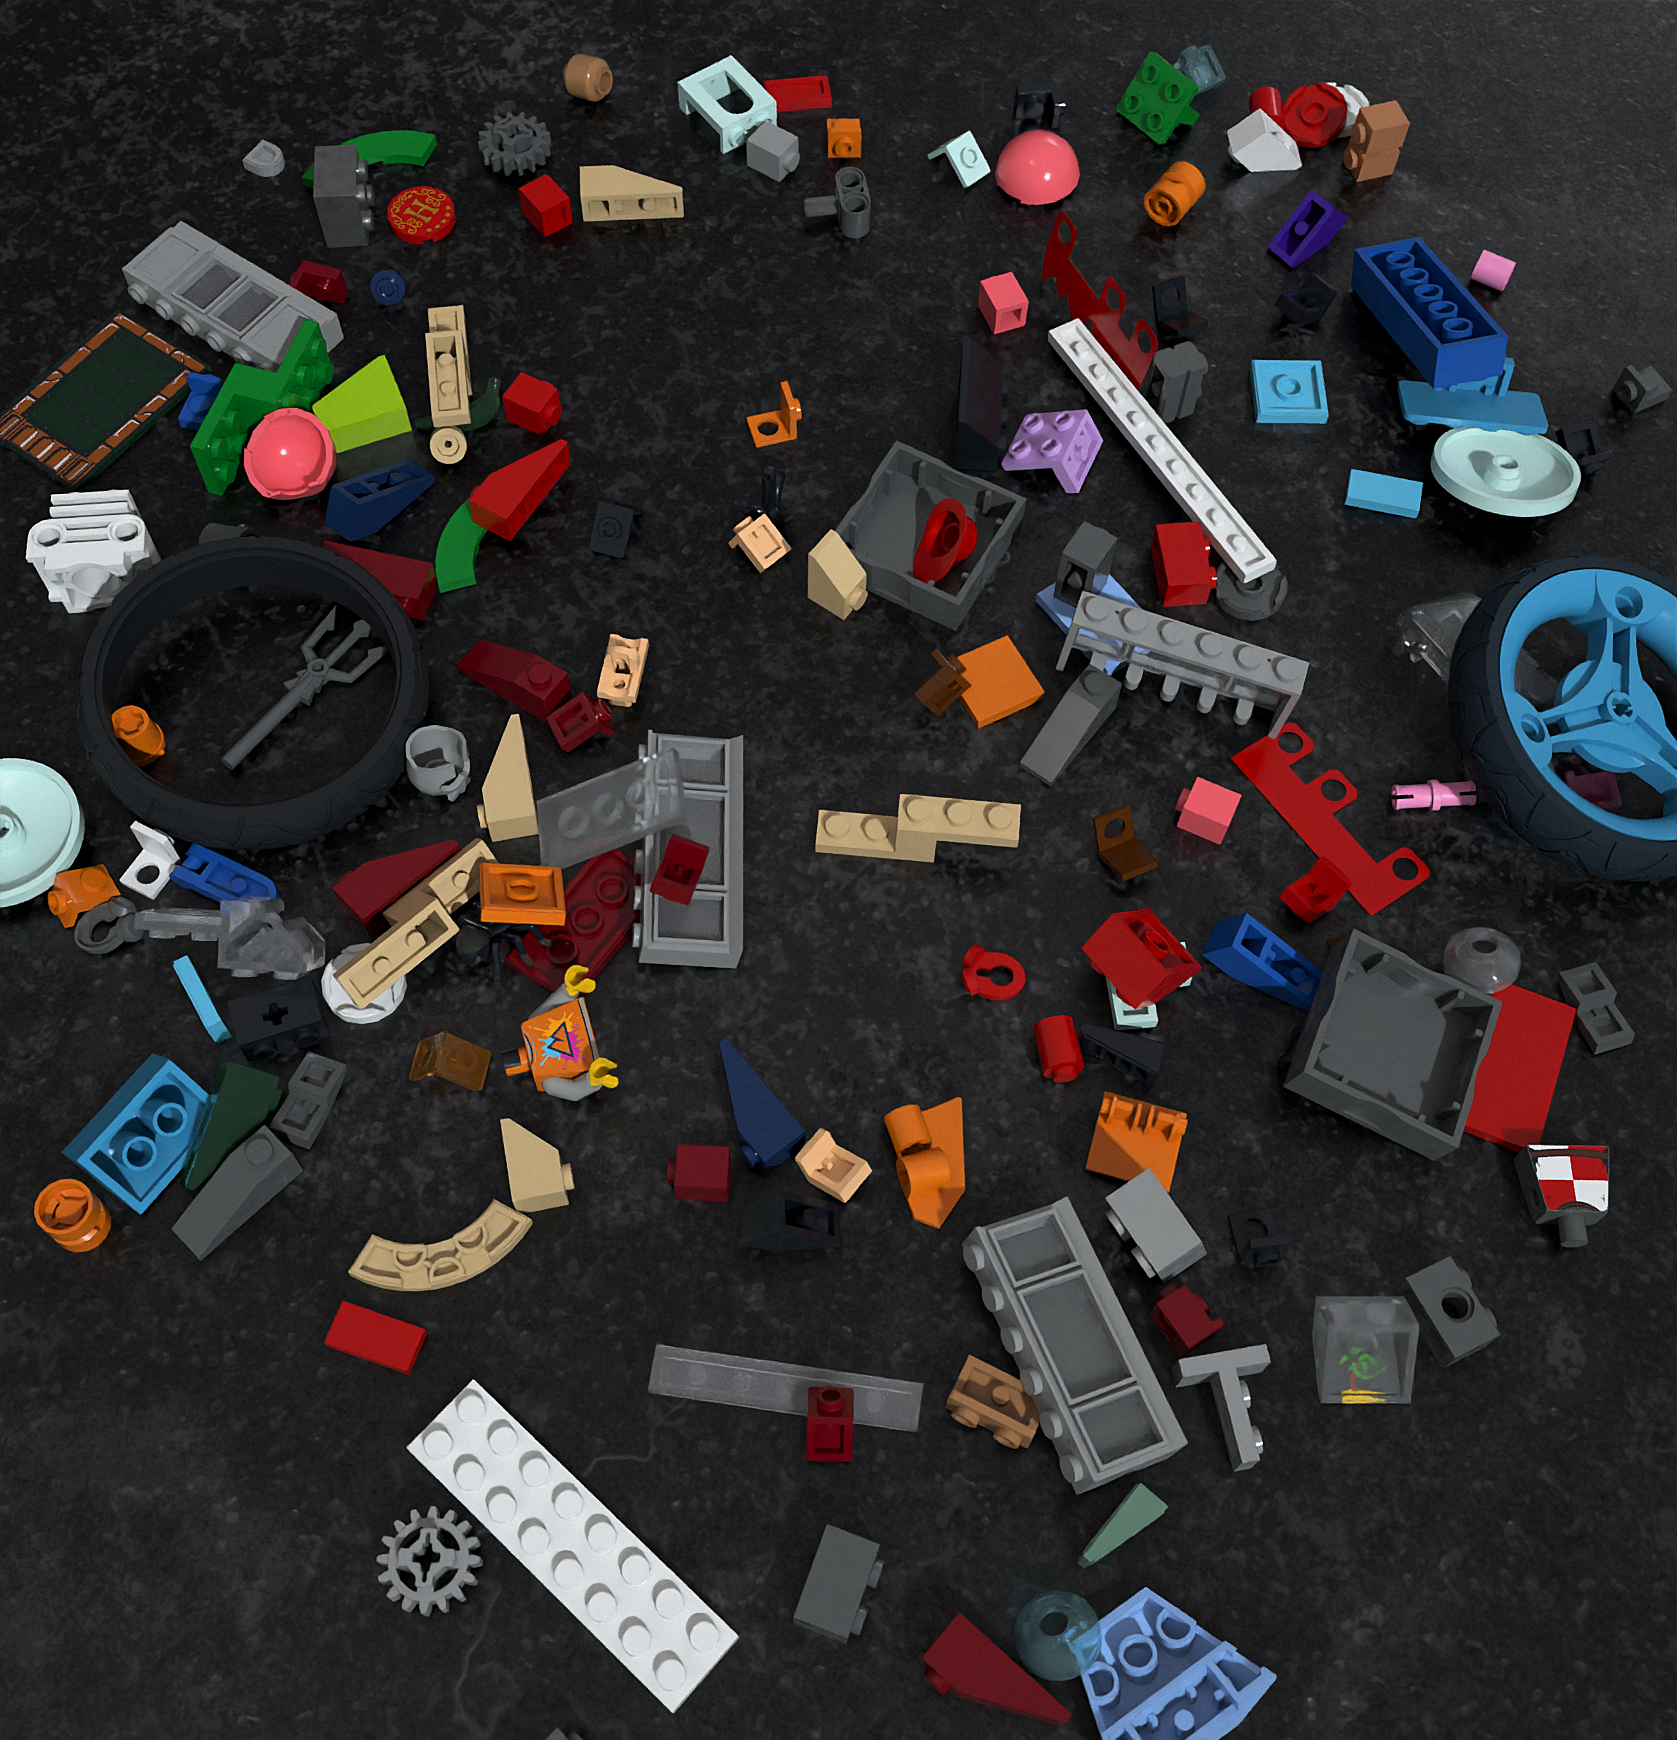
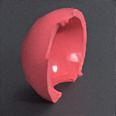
M1037 129L1026 131L1009 141L1000 152L994 176L997 187L1000 186L1008 195L1021 200V203L1027 205L1054 203L1068 196L1078 184L1080 171L1075 152L1066 140L1050 131Z
M299 408L278 409L263 416L264 420L254 429L247 448H244V468L250 483L263 496L278 500L304 498L325 489L336 468L337 448L326 426L314 414Z

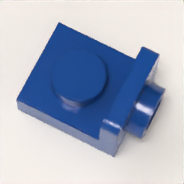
M189 372L186 379L191 393L178 420L181 428L198 431L224 382L221 378L210 374L203 375Z

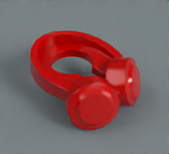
M979 944L973 945L964 956V969L961 970V978L967 992L972 996L978 994L989 1000L1005 1001L1014 998L1021 992L1026 981L1025 972L1021 964L1013 957L999 952H986L985 948ZM1003 966L1011 971L1013 980L1009 985L998 986L990 978L978 976L976 972L980 969L991 971L995 967Z

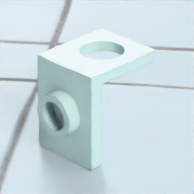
M967 131L949 140L927 155L930 160L945 152L964 188L970 186L991 171L971 131Z

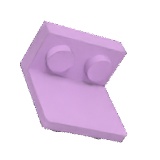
M1087 409L1027 414L1001 465L1005 471L1052 468L1066 493H1079L1103 439Z

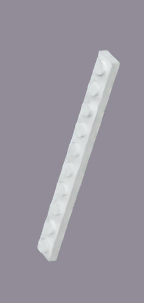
M1079 318L1050 330L1048 342L1193 522H1200L1203 535L1208 537L1211 545L1240 581L1245 584L1274 570L1277 561Z

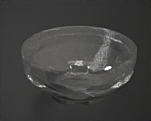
M1473 927L1458 932L1449 940L1443 955V966L1448 976L1488 994L1504 990L1514 983L1520 971L1521 959L1517 945L1506 934L1488 927ZM1479 940H1486L1493 943L1496 950L1487 954L1479 953L1472 947V944Z

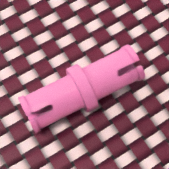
M1437 779L1428 780L1427 784H1396L1392 786L1391 795H1408V798L1391 799L1394 810L1428 807L1430 811H1438L1442 806H1474L1476 795L1460 796L1459 793L1476 791V786L1472 780L1467 782L1439 783Z

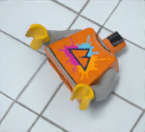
M580 965L571 966L566 971L565 983L552 993L529 1016L527 1021L521 1024L526 1046L501 1052L507 1077L532 1070L538 1091H546L548 1095L570 1101H578L598 1091L602 1085L610 1089L618 1085V1078L607 1075L610 1069L617 1067V1063L599 1057L584 997L578 998L579 992L590 993L595 989L596 984L594 980L586 978L581 981L582 976L589 971V968Z

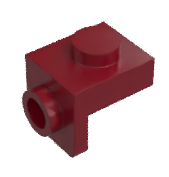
M672 834L649 892L660 895L666 900L689 906L701 878L710 848L704 844Z

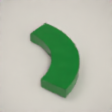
M397 130L360 136L340 145H357L360 159H366L367 165L381 162L383 165L404 163L424 166L435 149L437 140L436 135ZM314 163L302 176L304 186L314 189Z
M469 499L453 514L439 540L435 566L440 593L476 584L475 560L480 548L479 543L488 530L473 523Z

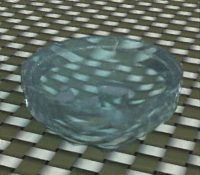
M1052 1590L1033 1597L1020 1611L1015 1624V1642L1023 1663L1031 1672L1051 1681H1064L1083 1674L1093 1665L1102 1646V1631L1094 1610L1083 1598L1065 1590ZM1049 1613H1062L1068 1619L1065 1631L1056 1636L1044 1634L1040 1629L1042 1619Z

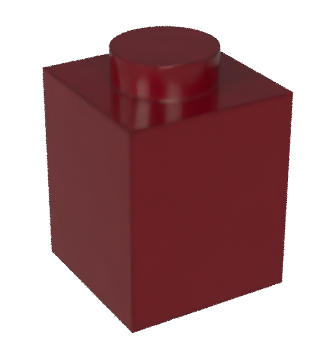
M678 1144L677 1158H669L667 1169V1184L674 1185L676 1199L728 1202L731 1168L730 1147Z

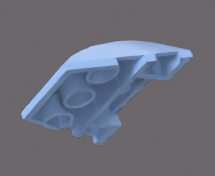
M1147 1587L1143 1588L1070 1642L1102 1740H1219L1240 1724L1276 1680V1674L1264 1666L1260 1668L1236 1652V1647L1227 1641L1221 1642L1196 1625V1620Z

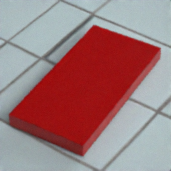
M1496 979L1492 984L1489 995L1503 1003L1488 1052L1477 1071L1474 1098L1464 1132L1519 1153L1527 1144L1540 1143L1577 1008Z

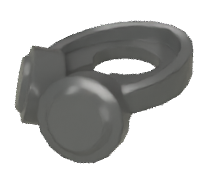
M112 897L109 902L95 906L78 921L74 932L75 942L88 953L104 954L114 950L122 942H136L140 940L144 933V924L141 918L135 915L138 909L132 901L123 897ZM119 917L116 926L109 930L108 936L101 942H94L92 939L94 926L100 921L111 922Z

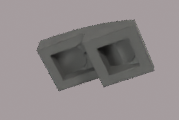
M1596 962L1559 972L1557 978L1566 1003L1571 1007L1577 1008L1574 1021L1594 1055L1632 1043L1635 1033L1613 1003L1617 992Z
M308 1051L288 1083L290 1094L269 1125V1130L280 1140L310 1150L335 1102L347 1072V1065Z

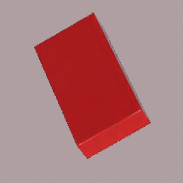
M827 76L763 81L764 89L776 100L777 112L832 107V97Z
M342 1301L324 1344L335 1350L410 1375L427 1336V1331L415 1325Z

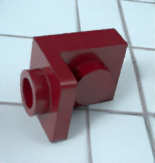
M305 260L302 261L297 272L293 273L289 280V286L309 298L314 296L324 301L330 300L344 304L349 294L342 270Z
M581 692L546 717L560 747L567 752L573 750L598 731L607 736L615 733V729L610 722L613 715L607 704L602 699L595 700L584 692Z
M826 1386L810 1387L808 1389L806 1461L852 1462L854 1390L852 1388Z

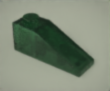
M222 1061L178 1185L195 1190L266 1119L268 1110L273 1112L276 1109L282 1092V1087L277 1086L280 1079L279 1076L234 1062Z

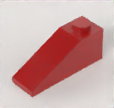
M560 439L490 474L481 486L478 485L473 489L470 495L469 505L473 523L511 541L571 465L568 442Z

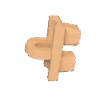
M616 634L610 635L597 688L598 698L608 699L611 705L629 707L632 703H636L649 648L648 639L632 640Z

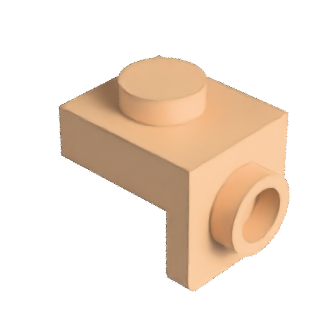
M820 1128L803 1145L795 1158L809 1183L844 1203L848 1201L872 1172L867 1161L836 1145L830 1133L823 1128Z

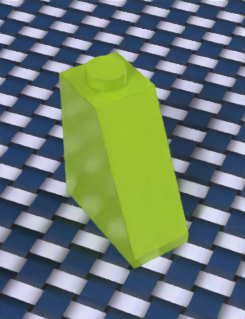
M385 355L374 359L312 405L314 415L330 431L337 448V453L412 431L406 406Z

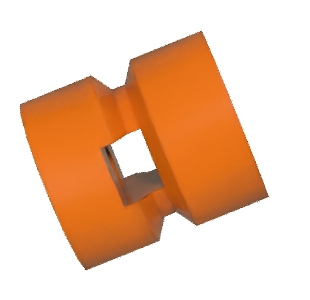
M1179 161L1173 163L1145 194L1144 205L1149 216L1163 226L1170 227L1176 225L1204 194L1206 188L1204 177L1195 166L1188 162Z
M61 1179L53 1182L39 1194L35 1202L34 1216L37 1224L66 1250L87 1252L97 1247L106 1239L111 1229L109 1209L80 1181Z

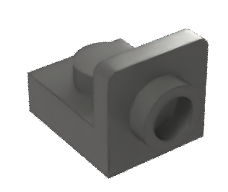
M1633 365L1625 367L1613 388L1620 400L1633 413L1667 400L1672 392L1671 387L1652 366L1637 371Z

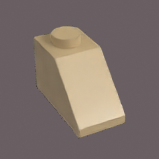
M830 529L808 554V598L843 620L853 609L856 611L860 609L868 595V591H866L867 573L838 533Z
M509 1118L501 1119L510 1190L516 1211L524 1214L569 1205L567 1190L575 1189L571 1164H562L559 1151Z

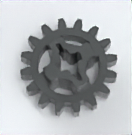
M507 112V118L502 119L499 116H495V124L488 122L484 124L485 131H479L480 141H478L480 156H483L485 165L492 164L494 172L503 168L507 176L512 171H517L518 175L521 176L523 175V169L528 168L534 172L536 171L535 164L544 165L546 163L545 156L551 155L550 132L546 130L544 122H537L536 116L525 119L524 112H521L518 117H513L511 112Z

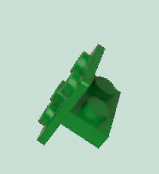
M1150 51L1118 103L1116 110L1155 142L1164 145L1176 126H1179L1180 123L1193 126L1200 114L1189 104L1199 90V86L1156 52Z

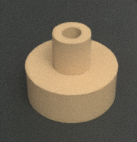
M443 426L437 427L430 436V450L435 459L445 464H453L464 457L467 449L466 438L459 428Z

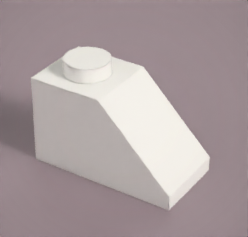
M1258 109L1227 131L1230 142L1228 152L1231 158L1237 164L1242 163L1251 172L1297 170L1302 166L1296 142L1262 109Z

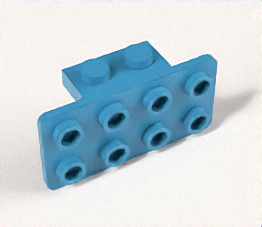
M1505 357L1502 375L1489 377L1483 381L1458 383L1448 388H1433L1427 382L1401 380L1398 383L1397 391L1403 418L1413 424H1445L1450 428L1456 429L1464 426L1477 427L1488 432L1507 430L1516 431L1526 436H1531L1535 433L1545 434L1549 426L1540 397L1537 394L1507 390L1515 366L1513 358Z

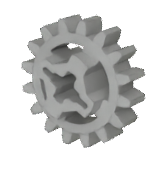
M436 1506L430 1507L427 1518H423L414 1509L411 1511L412 1523L406 1526L403 1522L396 1520L394 1525L399 1532L395 1538L384 1536L382 1542L390 1550L389 1554L377 1556V1562L388 1567V1571L382 1573L378 1579L383 1585H394L387 1594V1597L393 1602L405 1596L402 1602V1609L410 1613L416 1604L419 1603L420 1612L424 1616H430L433 1604H437L441 1611L447 1613L449 1612L448 1599L454 1596L457 1600L464 1602L466 1596L461 1588L464 1584L476 1586L478 1580L470 1571L471 1568L483 1565V1560L471 1553V1551L481 1546L480 1540L477 1537L466 1539L472 1526L467 1520L455 1526L458 1515L453 1510H449L444 1518L441 1519ZM443 1531L455 1537L460 1551L445 1548ZM420 1533V1538L409 1548H405L406 1544ZM433 1550L440 1558V1561L432 1563L428 1572L420 1564L421 1559H428L430 1551ZM400 1571L413 1573L416 1576L415 1586L417 1587V1592L406 1586ZM451 1573H456L453 1580L447 1586L440 1589V1583Z

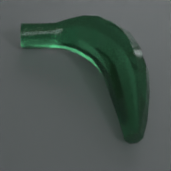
M490 377L484 394L469 404L471 424L453 426L461 431H470L481 428L489 423L496 416L499 409L501 380L496 377ZM432 415L415 420L417 428L435 430L437 428L433 425Z

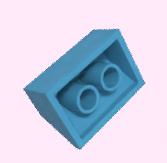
M152 1053L61 1153L92 1179L141 1215L230 1113L170 1059Z

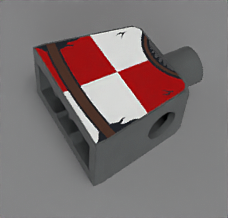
M1527 1144L1514 1157V1165L1532 1220L1536 1224L1558 1225L1560 1242L1563 1247L1587 1245L1586 1225L1596 1224L1608 1212L1609 1146Z

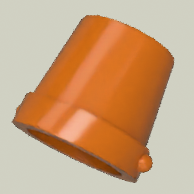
M131 705L124 706L112 714L113 729L117 742L137 766L148 765L154 762L160 755H164L165 736L159 725L152 721L145 710Z

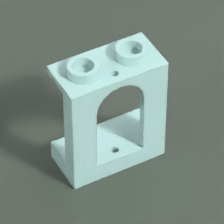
M732 55L678 82L679 108L686 115L697 110L720 134V148L723 154L746 143V140L765 121L777 126L776 100ZM741 89L753 102V106L749 111L742 114L729 113L716 102V100Z

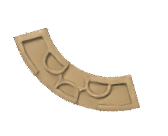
M494 1199L483 1214L472 1224L454 1234L453 1238L430 1245H424V1243L404 1244L385 1240L372 1234L348 1273L351 1277L364 1283L397 1291H425L451 1286L484 1272L500 1261L524 1237L533 1222L531 1218Z

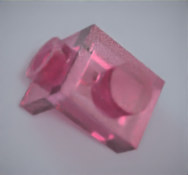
M1573 770L1565 771V784L1579 796L1609 813L1622 811V803L1614 772L1604 771L1575 777Z

